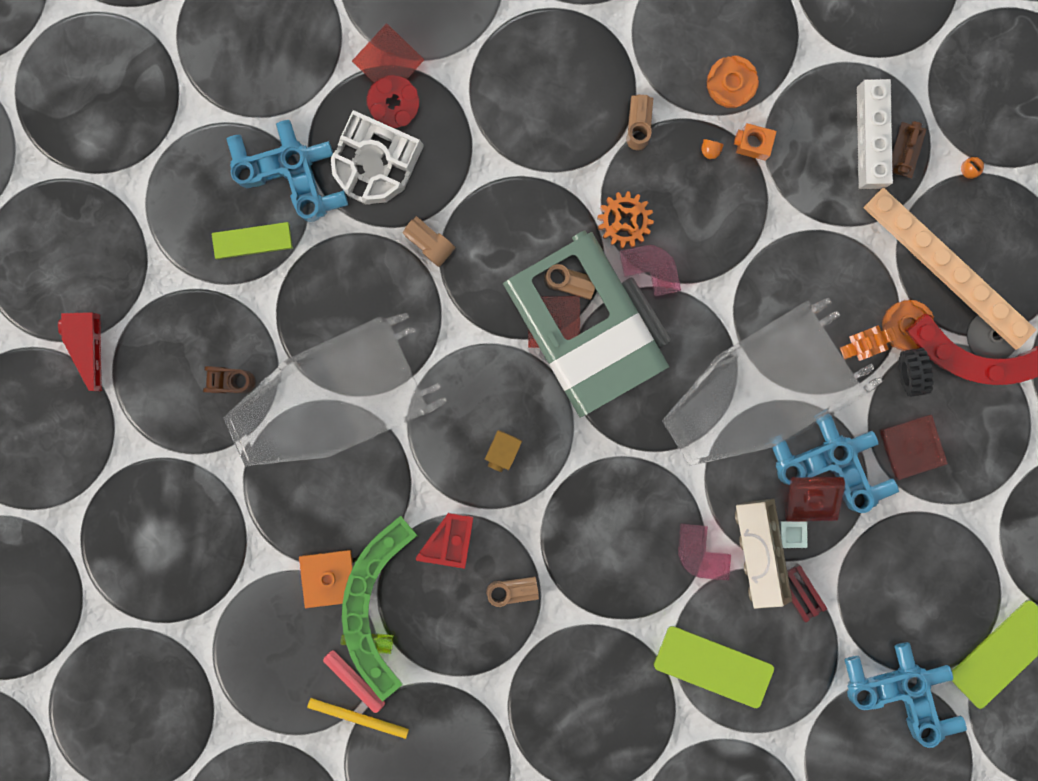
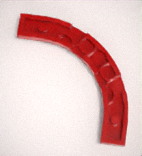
M923 314L905 330L919 348H924L927 351V356H929L931 361L940 368L962 379L982 384L1008 385L1038 377V346L1011 358H985L965 351L952 342L928 314Z

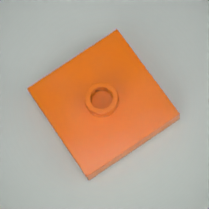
M351 550L299 556L305 608L342 604L346 584L353 569Z

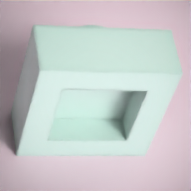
M779 521L783 548H807L806 521Z

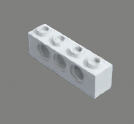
M891 79L864 80L857 87L859 189H882L893 183Z

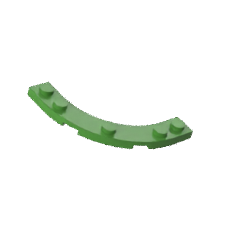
M402 516L398 517L380 532L363 550L349 575L342 603L343 633L351 659L363 679L382 702L402 686L403 683L386 664L375 646L369 626V602L373 586L383 567L399 550L417 536Z

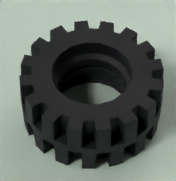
M924 348L901 351L899 369L902 379L901 383L904 386L903 389L906 395L913 397L931 394L934 381L932 379V365L930 364L929 356H927V351Z

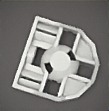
M353 110L340 137L338 148L331 157L332 175L348 197L364 204L388 202L404 191L424 145L419 139ZM376 134L392 142L389 149L379 141L371 140L373 135ZM345 145L356 149L355 158H352V161L341 156ZM386 155L388 164L383 166L381 158ZM357 165L363 166L365 173L359 174ZM392 166L406 172L401 183L387 177ZM358 179L368 183L362 197L352 193Z

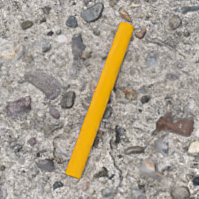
M310 698L307 706L309 709L406 739L409 731L408 728Z

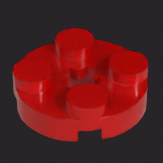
M388 75L371 85L367 94V106L371 116L376 121L392 128H398L408 125L415 117L419 107V97L416 88L407 79L397 75ZM393 94H396L398 96L397 100L400 99V104L395 106L394 109L388 108L389 104H386V98H391Z

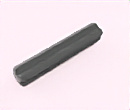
M631 277L623 281L622 285L659 347L668 344L671 338L634 278Z

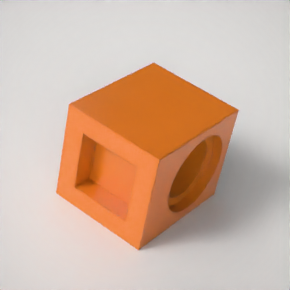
M746 123L742 130L738 129L734 140V145H738L736 153L766 161L771 155L777 131ZM748 137H757L760 143L759 147L749 145Z

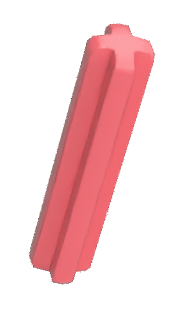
M332 650L324 657L323 662L374 713L379 712L383 708L385 701L382 702L371 687L336 651Z

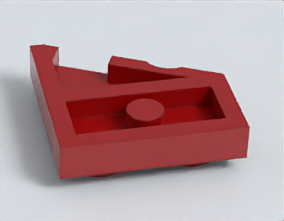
M448 512L417 555L416 561L465 569L474 517Z

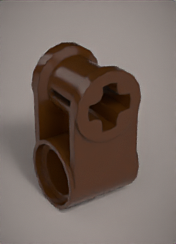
M204 367V370L207 371L206 387L203 388V392L248 393L255 387V377L250 371L228 369L226 367ZM242 374L246 378V384L244 387L239 388L236 380Z

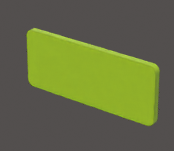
M1024 601L952 670V682L977 708H984L1038 656V606L1033 601Z
M675 626L667 628L654 662L655 669L753 708L761 706L774 672V667L770 663Z

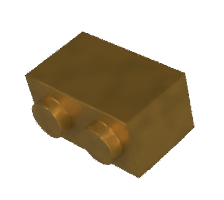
M498 430L485 457V460L489 461L488 467L502 472L503 469L509 470L522 440Z

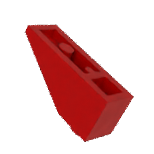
M92 312L61 313V320L58 322V332L62 335V341L88 390L102 391L100 314Z

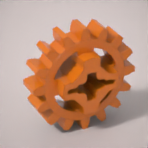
M627 191L625 197H622L617 192L616 200L608 197L606 200L608 206L601 205L600 210L604 214L598 215L597 220L603 221V223L598 226V230L606 231L602 237L603 239L612 238L610 245L613 246L616 242H620V248L623 249L625 244L629 243L630 247L633 248L635 240L640 243L644 241L642 234H650L651 231L646 227L654 223L653 220L648 219L653 211L645 210L648 202L640 203L639 194L633 199L629 191ZM621 204H630L634 207L623 208ZM610 211L614 216V223H612L611 226H609L608 223V215ZM640 214L642 216L641 229L636 224L637 217ZM621 215L623 217L629 216L631 218L629 221L630 225H628L627 223H624L622 225L620 223V220L622 218ZM627 232L630 236L622 237L617 235V233Z
M878 325L850 336L852 343L841 347L840 350L844 359L857 355L860 361L889 350L886 343L898 339L894 327L881 331Z

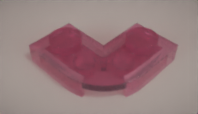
M646 245L619 251L624 277L650 272L655 297L681 291L675 261L665 250L655 247V245Z
M681 523L678 553L684 568L699 578L729 580L731 554L706 552L708 526Z

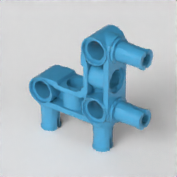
M290 120L276 123L282 146L254 156H247L241 135H233L226 139L232 157L230 164L231 176L240 186L245 188L265 185L266 181L282 176L287 178L292 191L290 197L296 212L308 222H315L320 217L325 216L327 211L348 205L344 190L323 197L319 195L312 172V162L332 157L333 150L329 141L311 147L302 145L296 140ZM299 154L300 161L298 164L289 165L288 160L290 156ZM244 169H250L249 178L240 180V172ZM307 203H314V212L310 215H305L303 213L304 206Z
M831 414L816 420L825 439L824 444L797 456L791 454L784 435H779L769 440L777 458L776 468L780 481L795 486L813 480L814 476L823 472H834L841 488L839 493L846 506L852 511L859 513L869 512L879 504L880 500L899 492L894 479H889L871 487L859 462L858 453L878 445L874 432L870 431L853 439L843 437V435H839ZM838 446L844 449V456L840 460L834 457V450ZM790 466L795 467L797 470V476L793 480H788L786 477V470ZM858 494H862L865 499L861 507H856L854 503L855 497Z
M908 642L899 643L894 646L900 668L881 675L865 678L860 656H850L844 659L850 679L847 685L848 698L859 709H878L890 702L904 701L908 715L906 721L913 738L927 748L937 746L945 739V736L967 731L965 720L961 715L941 721L937 716L930 689L933 685L953 680V674L948 665L927 671L915 664L911 645ZM916 677V685L913 688H908L907 683L909 679ZM866 690V699L858 702V693ZM930 728V735L926 738H921L922 731Z

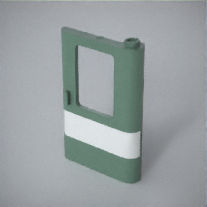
M585 230L572 237L574 242L503 283L580 418L670 367L593 232L587 234ZM575 255L578 257L608 309L609 317L573 339L566 340L534 287L532 279L569 256Z

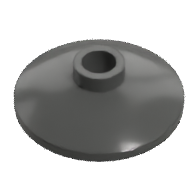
M979 315L969 324L967 342L975 355L985 358H1007L1015 349L1001 336L998 340H995L993 338L995 330Z

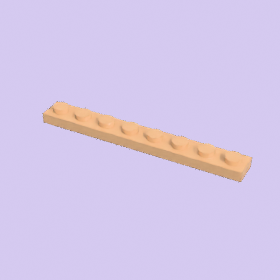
M884 187L863 207L1015 350L1019 349L1037 330Z

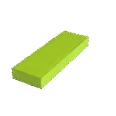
M288 222L212 233L214 255L217 260L293 249L290 224Z

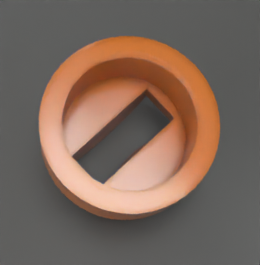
M704 139L701 148L702 153L708 159H715L721 154L724 144Z
M970 157L961 165L962 174L969 179L980 176L984 170V163L978 157ZM972 161L978 167L979 171L969 162Z

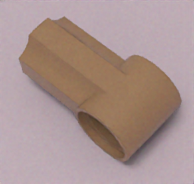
M639 94L631 96L626 141L633 150L644 149L648 145L652 134L651 122L654 98L648 95ZM640 131L645 135V139L636 140L632 133Z
M417 216L409 222L402 232L437 267H440L456 249L440 233H435Z
M560 264L550 267L544 276L545 285L554 291L559 290L591 300L595 290L588 275L567 269ZM552 272L561 273L563 275V282L560 284L554 283L550 278Z
M535 576L508 581H494L488 585L486 591L489 602L496 607L539 599ZM497 587L504 588L506 591L504 598L501 600H495L491 597L492 591Z

